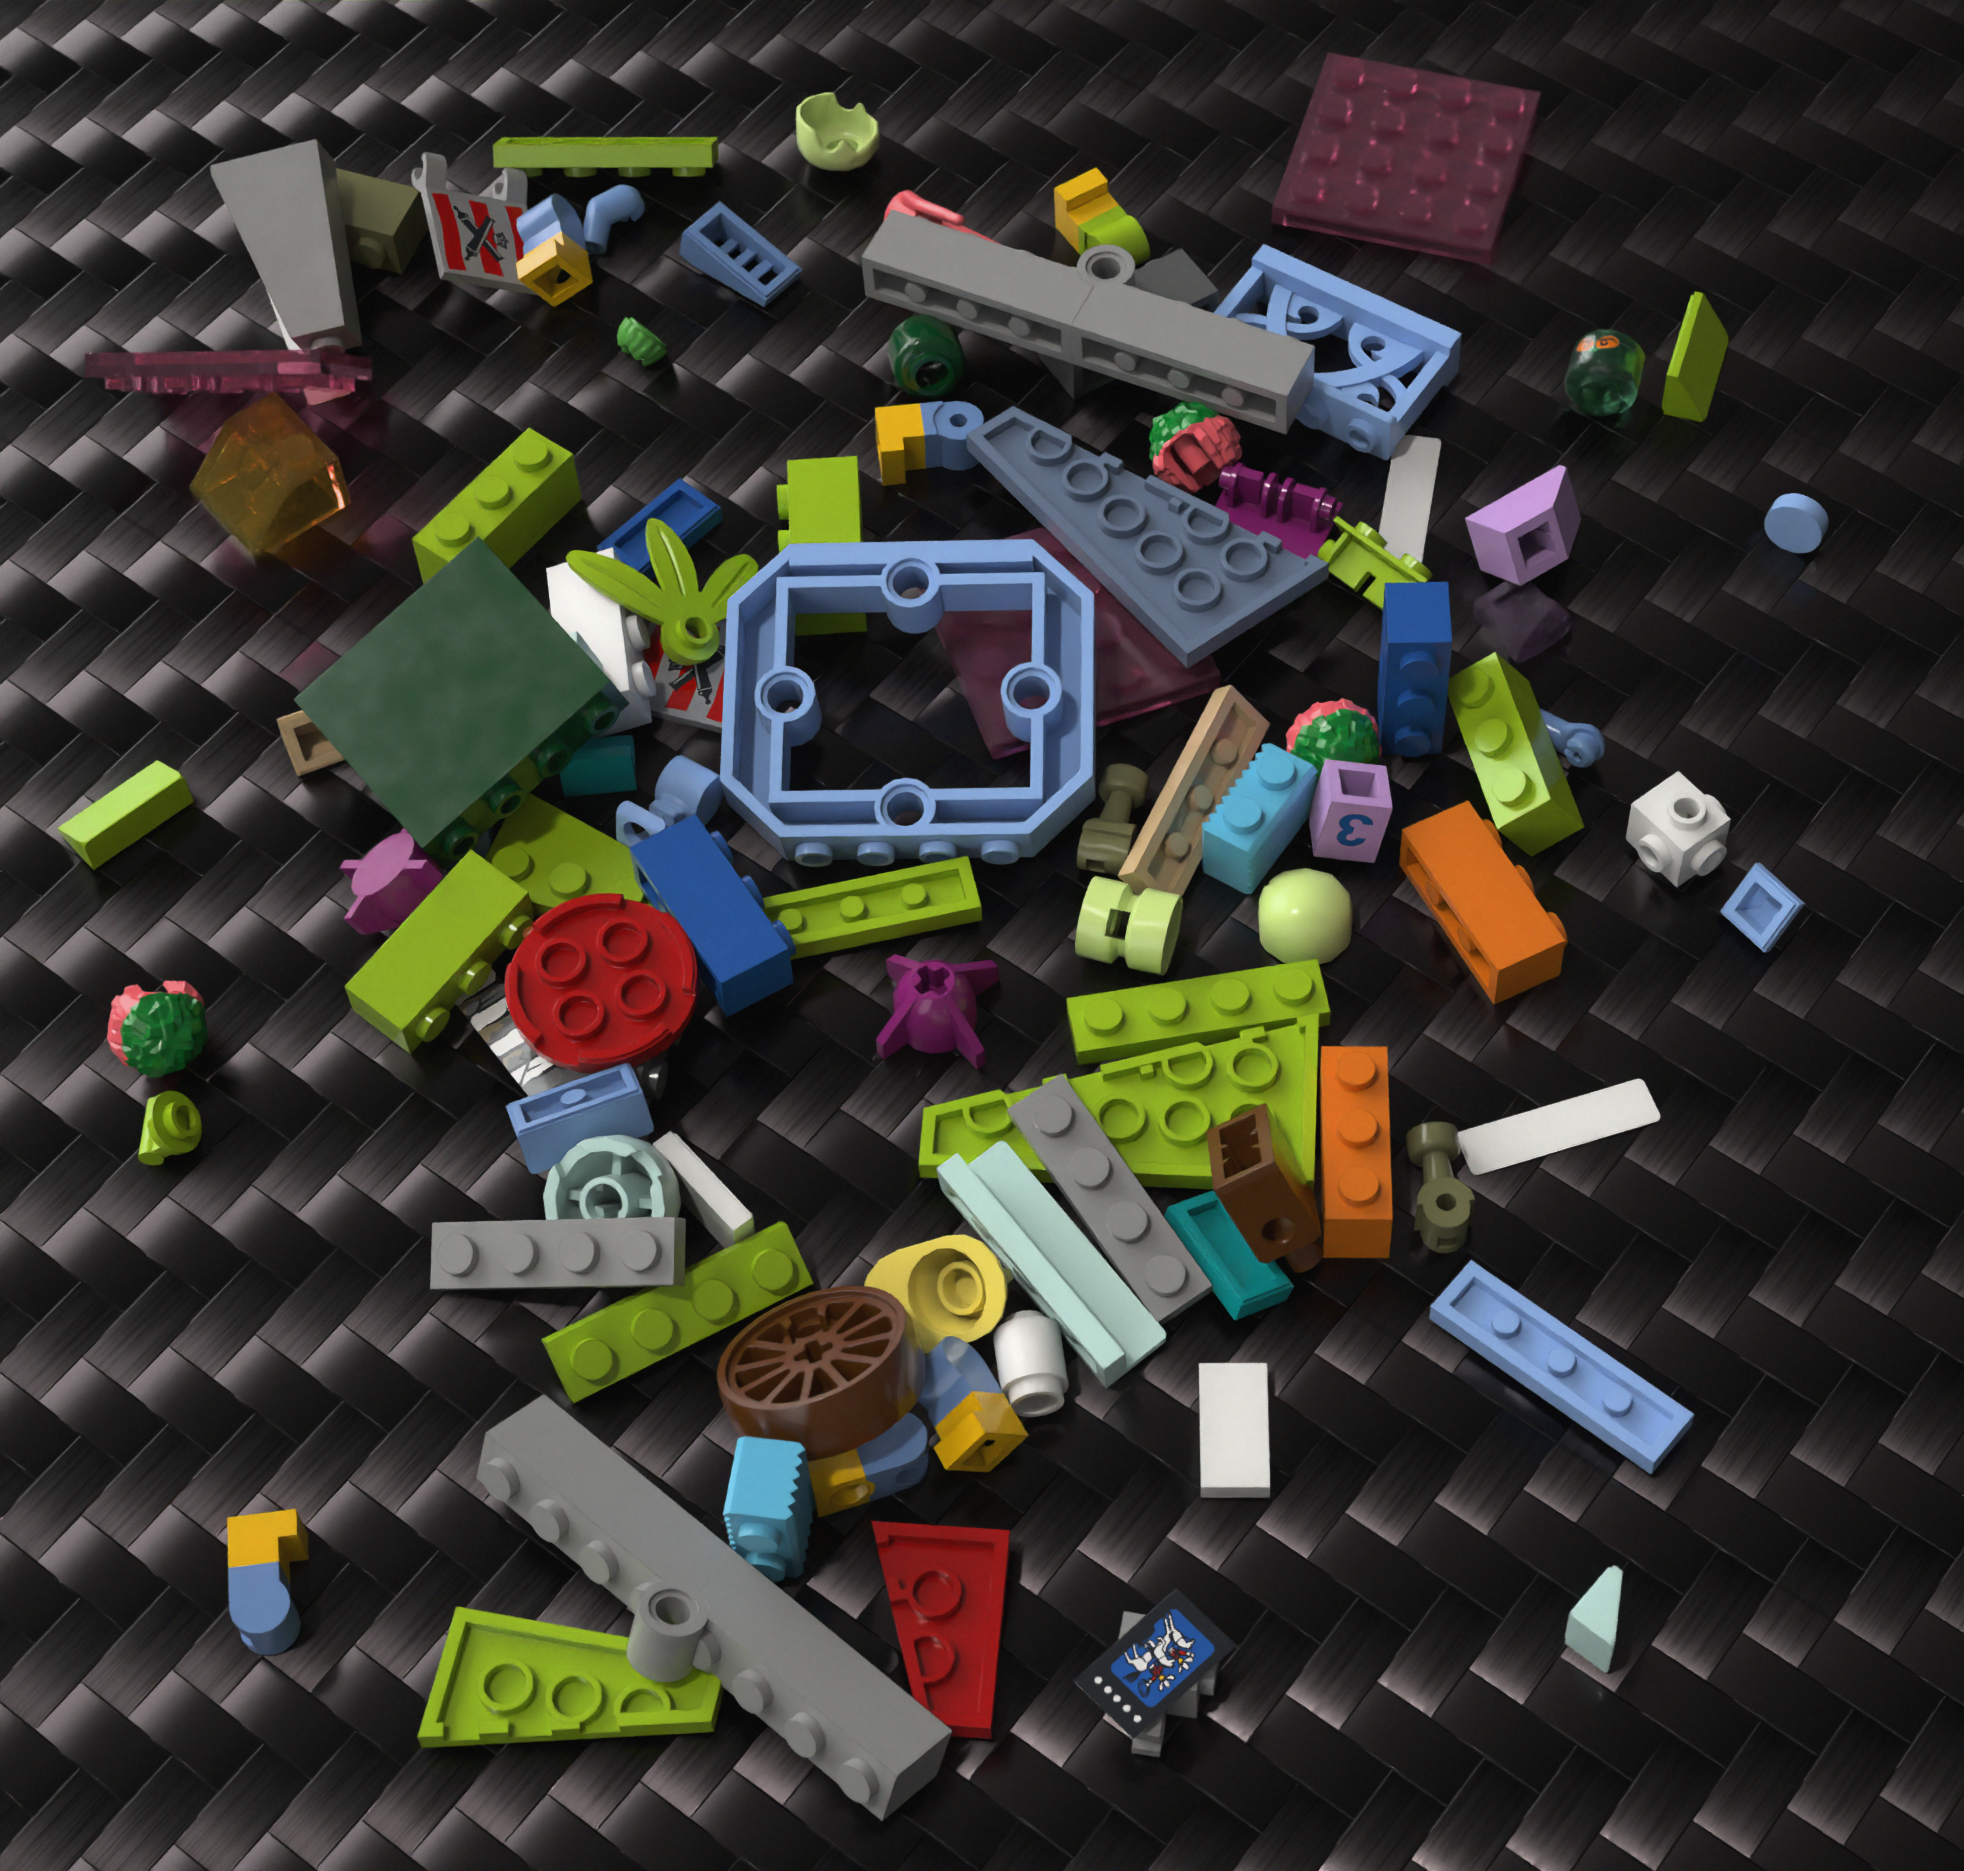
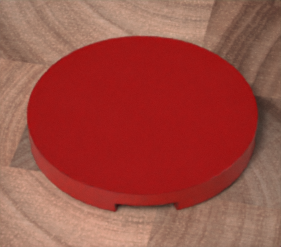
M617 893L585 895L550 909L532 923V931L518 947L512 962L507 964L504 985L505 998L511 1018L521 1038L537 1055L558 1067L580 1073L595 1074L626 1062L627 1064L630 1063L633 1068L656 1057L679 1037L694 1013L700 990L699 968L694 949L688 935L677 920L668 912L662 913L647 904L624 899L623 894Z

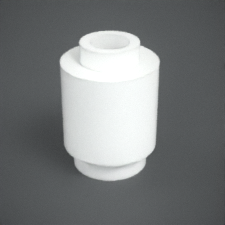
M1025 1310L1011 1314L993 1333L1000 1388L1016 1415L1037 1417L1053 1413L1063 1406L1064 1393L1069 1387L1059 1324L1051 1318L1044 1317L1038 1311Z

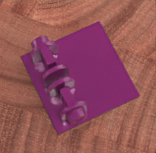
M1240 462L1235 467L1225 465L1222 469L1219 487L1224 489L1215 507L1229 513L1230 522L1258 536L1262 531H1265L1281 539L1282 548L1304 559H1307L1310 554L1317 557L1320 548L1326 542L1335 524L1333 520L1336 516H1339L1343 508V503L1338 502L1336 497L1329 496L1327 488L1321 487L1316 489L1299 483L1295 486V479L1290 477L1281 485L1279 484V475L1277 473L1271 472L1267 480H1265L1263 472L1246 468V465Z

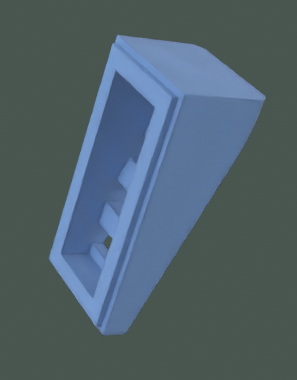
M720 201L682 234L679 255L696 268L763 307H766L802 274V268ZM718 239L724 242L721 247H717L714 244ZM736 249L741 254L733 260L728 255ZM752 260L759 263L750 272L743 268ZM769 270L778 274L766 286L758 281Z

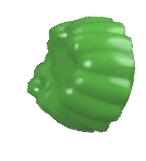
M625 317L617 334V344L621 346V350L624 353L632 354L636 361L642 359L643 366H650L659 361L668 352L665 349L666 345L633 317H630V319Z

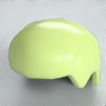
M825 92L807 97L796 108V136L799 150L809 163L818 168L829 171H850L864 166L879 148V123L866 113L862 103H858L853 109H844L838 103L834 93Z
M1308 868L1280 873L1272 878L1269 884L1263 888L1259 898L1260 942L1267 952L1283 963L1318 959L1319 964L1331 962L1348 947L1351 940L1353 907L1349 892L1329 873Z

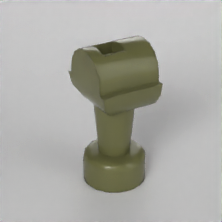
M1117 763L1111 764L1103 770L1098 793L1105 806L1100 818L1089 819L1082 827L1077 853L1078 869L1118 876L1137 839V825L1129 824L1131 810L1138 809L1144 805L1150 787V779L1141 769L1129 764Z
M1427 1122L1415 1126L1406 1134L1410 1161L1416 1166L1423 1167L1424 1185L1417 1197L1414 1230H1420L1422 1240L1429 1249L1438 1253H1450L1461 1248L1467 1239L1468 1226L1472 1225L1475 1198L1472 1190L1464 1182L1454 1178L1450 1163L1456 1160L1461 1152L1457 1128L1447 1122Z

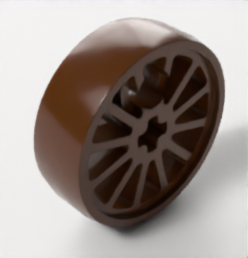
M839 1286L822 1289L796 1297L776 1306L751 1322L732 1340L724 1351L717 1369L719 1394L733 1429L739 1438L747 1436L800 1442L806 1451L807 1462L848 1452L886 1432L899 1422L915 1405L923 1392L927 1380L924 1349L910 1315L900 1301L892 1294L868 1286Z

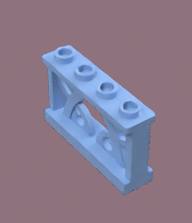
M1265 244L1253 256L1251 268L1214 311L1215 314L1239 319L1246 324L1283 336H1292L1298 340L1317 339L1333 334L1348 341L1349 356L1357 368L1329 373H1314V385L1295 419L1309 428L1319 429L1349 443L1360 452H1368L1383 460H1388L1392 456L1395 446L1443 385L1447 387L1459 370L1462 333ZM1258 301L1268 305L1267 317L1248 313ZM1362 348L1365 349V350H1368V351L1372 352V353H1371V358H1372V359H1370V358L1364 353V351L1362 350ZM1410 371L1418 373L1407 389L1398 380V378ZM1380 386L1385 388L1395 400V405L1389 412L1378 408L1379 392L1377 388ZM1365 401H1370V402L1373 403L1375 406H1373V405H1371V404H1369V403H1367V402H1365Z

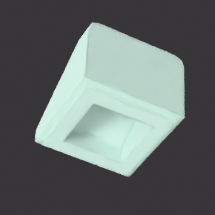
M1615 1565L1605 1570L1570 1611L1565 1633V1644L1605 1673L1609 1671L1615 1646L1623 1573Z

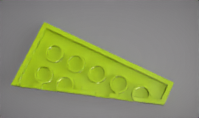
M1319 1012L1297 1017V1024L1265 1032L1264 1027L1259 1026L1240 1031L1239 1038L1204 1046L1197 1041L1100 1065V1072L1067 1079L1066 1073L1062 1074L1142 1187L1213 1189L1206 1131L1266 1103L1314 1193ZM1056 1076L1042 1079V1086ZM1041 1086L1006 1094L999 1089L925 1107L923 1110L919 1153L920 1177L938 1178L936 1168L956 1153L968 1165L997 1142L1005 1141L1039 1182L1055 1183L1010 1120L1007 1112L1008 1108Z

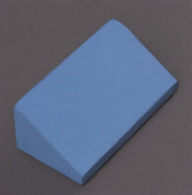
M627 1062L514 1101L506 1106L526 1165L532 1174H538L551 1169L554 1164L562 1161L570 1149L585 1139L608 1135H628L640 1138L654 1130L643 1091L631 1064H627Z

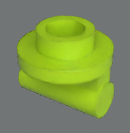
M166 1091L148 1099L138 1159L142 1163L160 1165L164 1162L165 1157L185 1154L192 1151L199 1144L202 1135L201 1118L197 1108L185 1095L176 1091Z

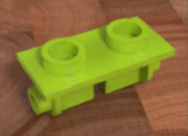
M1338 516L1333 521L1342 535L1336 542L1332 539L1326 541L1317 555L1319 559L1329 563L1328 574L1333 575L1356 593L1370 575L1374 577V582L1363 596L1382 611L1385 583L1429 582L1433 576L1422 563L1411 555L1404 553L1399 560L1386 551L1384 548L1388 544L1387 541L1367 524L1360 521L1354 528Z

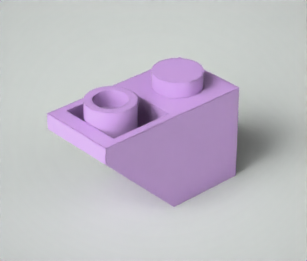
M1559 465L1465 518L1480 570L1521 586L1569 558L1581 522V516L1567 468Z

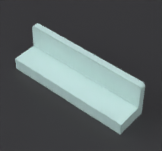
M1005 1141L997 1142L968 1165L956 1153L936 1168L943 1193L1006 1268L1012 1270L1013 1277L1045 1316L1059 1324L1061 1335L1105 1388H1108L1166 1342L1165 1330Z

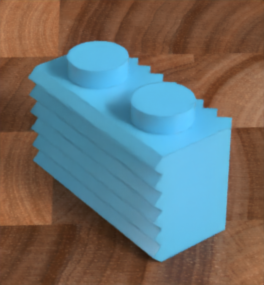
M1271 743L1262 744L1261 752L1255 753V761L1248 762V769L1242 770V778L1235 779V787L1229 788V795L1222 796V804L1215 805V813L1209 814V822L1202 823L1203 872L1244 894H1252L1308 819L1309 809L1315 794V788L1317 787L1315 781L1318 779L1316 777L1318 770L1315 766Z
M747 1436L740 1437L737 1440L723 1512L731 1548L772 1582L781 1581L784 1577L797 1578L804 1573L803 1562L807 1560L805 1549L809 1547L807 1537L811 1535L812 1512L816 1510L806 1451L800 1442Z

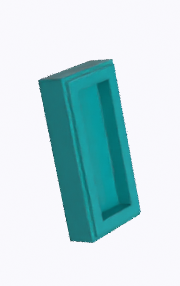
M1214 1190L1167 1208L1164 1218L1211 1282L1213 1292L1234 1320L1288 1299L1294 1287L1275 1260L1269 1263H1260Z

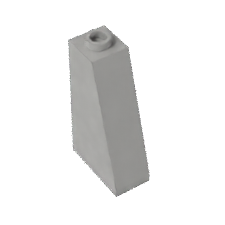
M314 139L210 165L211 176L275 308L295 344L309 358L314 357L317 359L336 358L343 355L345 349L362 346L335 161L318 140Z

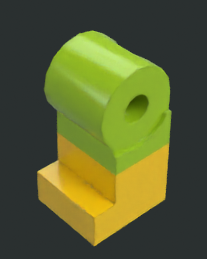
M1097 168L1054 188L1055 226L1080 255L1098 245H1115L1131 254L1135 266L1149 259L1150 248L1142 227L1135 218L1127 215L1109 194L1108 181Z

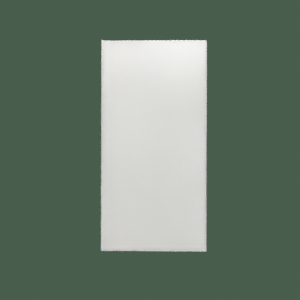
M670 1131L652 1144L655 1149L667 1158L678 1179L681 1202L724 1248L755 1234L753 1215L676 1133L673 1134Z
M1199 1363L1201 1498H1270L1267 1363Z

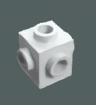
M1677 771L1631 804L1626 840L1637 850L1639 857L1649 869L1654 872H1661L1670 882L1679 887L1696 874L1699 876L1707 875L1721 863L1727 852L1725 844L1731 819L1727 816L1718 800L1711 795H1704Z

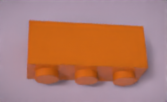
M1465 801L1402 829L1400 867L1494 1005L1560 975L1564 947L1567 946V935L1563 924L1555 913L1551 911L1545 912L1535 897L1534 887L1528 873L1520 865L1513 866L1502 850L1501 838L1490 820H1481L1470 802Z
M1321 1046L1319 1110L1323 1258H1389L1393 1212L1387 1047Z

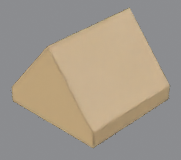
M303 710L277 719L283 742L297 776L345 760Z

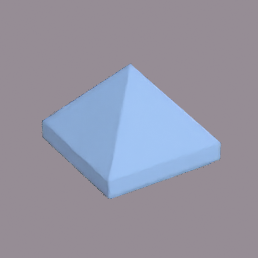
M1755 863L1720 912L1765 953L1771 950L1805 903L1761 863Z

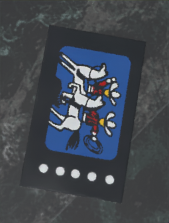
M1175 1588L1073 1681L1134 1740L1237 1645L1179 1589Z

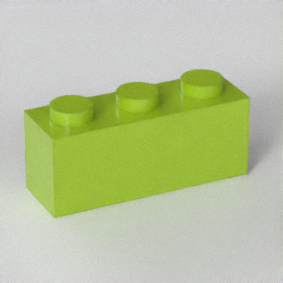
M528 428L412 538L423 583L425 584L478 536L510 569L582 499L573 454L531 428Z
M857 456L787 460L788 484L777 485L779 520H789V530L778 531L779 553L789 544L863 542L862 500ZM866 613L796 614L795 617L796 636L867 631Z
M1496 652L1449 678L1447 694L1497 830L1532 857L1584 828L1530 682Z
M470 849L344 986L353 1011L409 1054L423 1040L425 1042L432 1041L446 1026L450 1017L449 1011L456 1005L455 1001L463 993L468 996L475 994L487 981L492 970L491 965L506 948L513 950L524 940L522 936L523 930L532 926L534 918L529 892Z

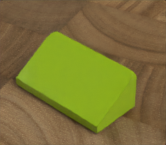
M1695 291L1694 295L1690 297L1667 372L1661 408L1664 410L1663 414L1698 422L1704 421L1707 417L1729 342L1726 330L1704 293Z
M157 760L57 829L62 837L95 870L194 802L186 779L178 771Z

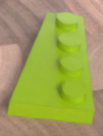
M531 793L526 795L523 805L514 814L505 818L485 857L486 861L529 892L535 916L540 917L550 909L574 898L598 893L623 894L624 899L638 901L652 907L636 883L629 847Z
M456 1606L417 1738L422 1748L714 1732L725 1688L721 1686V1680L711 1671H709L708 1675L704 1670L696 1667L686 1677L673 1682H658L642 1676L631 1666L626 1651L629 1637Z

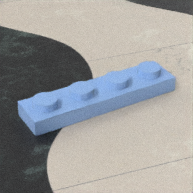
M1472 1260L1430 1306V1320L1649 1474L1655 1471L1692 1425L1694 1417L1692 1412Z

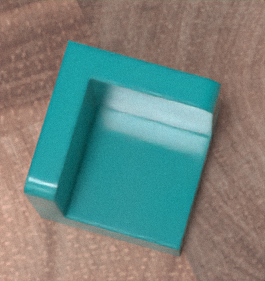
M631 735L589 739L573 754L570 763L559 773L564 797L637 790L633 737Z

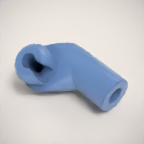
M617 185L593 197L588 202L583 224V233L588 253L603 254L606 252L611 224L620 220L627 222L629 217L635 222L643 215L644 201L640 197L638 190L627 185Z
M1540 708L1555 751L1565 755L1569 763L1579 768H1586L1602 757L1605 752V740L1598 728L1590 724L1569 723Z

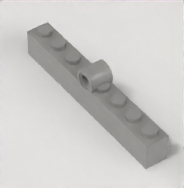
M891 209L861 257L865 295L920 314L934 316L941 321L1189 403H1203L1208 409L1283 434H1287L1314 385V345L1301 342L1292 336H1283L1246 324L1239 319L1227 318L1193 307L1183 301H1174L1140 290L1135 286L1134 259L1128 251L1119 246L1098 245L1092 247L1081 255L1077 267H1069L1035 256L1025 250H1016L983 239L976 234L964 233L933 223L923 217H914Z
M545 1394L486 1432L476 1479L485 1486L486 1490L494 1498L505 1502L530 1523L541 1538L552 1542L582 1567L585 1574L592 1581L602 1584L633 1611L635 1617L626 1652L631 1666L639 1674L653 1681L673 1682L686 1677L694 1667L704 1670L708 1675L709 1671H711L721 1680V1686L735 1697L741 1707L761 1718L781 1735L798 1755L808 1758L839 1784L843 1792L850 1799L864 1805L881 1821L937 1776L952 1733L948 1726Z

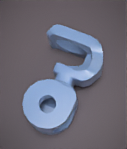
M683 755L676 756L670 760L659 776L655 787V800L649 805V811L631 801H624L619 805L616 810L617 841L627 847H631L694 814L697 815L705 826L717 812L724 797L720 775ZM631 822L639 824L645 831L636 834Z

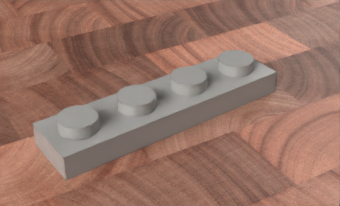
M1062 1073L1007 1109L1010 1120L1124 1282L1160 1326L1212 1292L1211 1282Z
M678 1217L432 1223L430 1289L449 1291L684 1286L686 1219Z

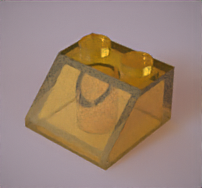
M275 391L225 421L190 485L191 492L254 562L351 503L338 457Z

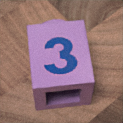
M1325 759L1308 813L1314 857L1375 863L1393 809L1386 766Z

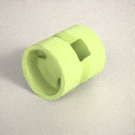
M1095 876L1087 888L1079 915L1075 940L1076 955L1109 964L1121 956L1125 957L1126 963L1131 969L1163 976L1170 965L1179 934L1183 910L1182 896L1151 888L1145 889L1140 895H1134L1129 883ZM1123 911L1131 913L1125 938L1117 936Z

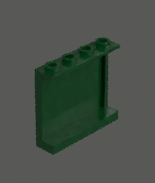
M479 536L293 699L420 847L438 862L443 869L453 860L463 858L470 849L473 850L479 841V837L499 819L514 814L523 805L526 795L544 779L554 776L565 769L570 763L573 754L594 735L602 734L610 729L617 721L620 712L630 704L612 681Z

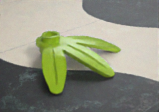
M656 518L648 519L645 536L651 564L661 589L645 575L616 559L581 550H574L567 554L568 566L586 583L635 614L661 625L660 641L662 649L672 661L681 665L702 663L713 656L720 642L716 624L727 618V600L758 573V564L752 557L747 554L737 555L723 562L709 578L703 590L699 592L694 564L685 545L667 524ZM686 629L692 632L696 638L689 635Z

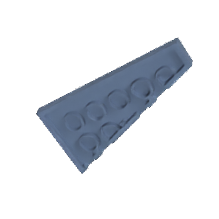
M1014 406L966 434L967 450L1187 669L1328 579L1329 563L1311 554L1307 559H1304L1282 548L1281 539L1265 531H1262L1258 536L1230 522L1229 513L1152 475L1145 480L1123 469L1122 460L1106 452L1099 457L1073 444L1072 435Z

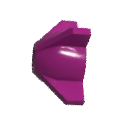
M403 827L400 833L393 834L377 844L363 860H344L339 869L352 880V891L358 897L344 917V920L360 934H370L399 928L444 879L441 873V866L420 847Z
M896 954L886 960L887 973L897 983L893 992L894 1014L876 1038L877 1053L883 1059H886L906 1044H909L916 1050L927 1053H942L957 1048L976 1069L986 1063L985 1050L974 1033L977 1024L976 996L999 981L998 966L992 960L951 964L939 959L917 962Z

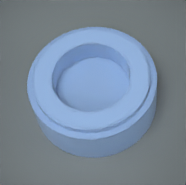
M1795 493L1785 494L1777 498L1764 521L1765 531L1771 541L1780 548L1793 553H1807L1817 548L1829 525L1828 516L1819 503L1810 497Z

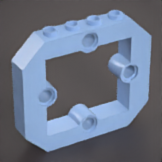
M1033 539L789 544L727 600L720 782L728 804L786 860H795L797 863L809 867L826 866L831 864L833 860L857 859L860 863L870 866H884L893 863L895 859H920V861L930 864L968 856V858H982V860L991 864H1010L1016 862L1019 857H1034L1096 799L1097 619L1094 593ZM917 587L926 590L923 595L914 599H906L900 596L910 588ZM1032 610V662L1019 664L1011 669L1004 677L1000 690L1008 729L1020 740L1031 742L1030 787L929 789L927 785L917 779L901 778L891 781L883 786L881 790L789 791L791 747L803 745L811 740L819 731L822 721L821 709L813 681L807 673L794 667L796 614L887 612L889 620L896 628L903 632L916 634L926 632L935 627L942 619L944 611ZM1031 696H1039L1047 700L1043 706L1032 710L1025 709L1019 705L1022 700ZM787 700H797L802 703L798 709L790 713L775 711L779 704ZM916 811L922 814L920 820L913 825L901 826L893 822L902 812Z

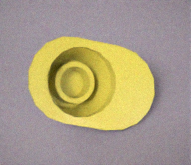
M965 1234L947 1235L899 1249L883 1257L867 1275L864 1286L884 1290L900 1301L913 1321L924 1353L928 1354L947 1336H954L968 1343L990 1333L1003 1316L1008 1294L1007 1284L1014 1277L1012 1270L1003 1268L997 1256L982 1241Z

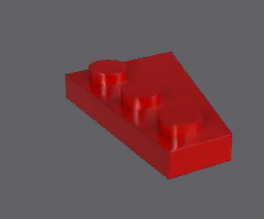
M872 1521L873 1533L912 1698L952 1730L951 1736L992 1739L1011 1547L1010 1530Z

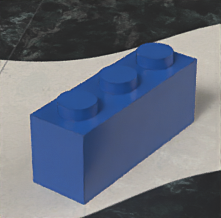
M1448 582L1385 583L1377 689L1381 755L1400 754L1406 757H1417L1424 754H1442L1452 650Z
M694 814L629 847L637 885L653 908L662 913L668 912L682 926L693 946L699 968V976L727 1017L794 983L790 956L796 954L794 942L780 920L771 923L763 912L765 904L752 878L749 875L740 878L731 866L734 864L732 853L725 839L718 831L709 834L700 819Z

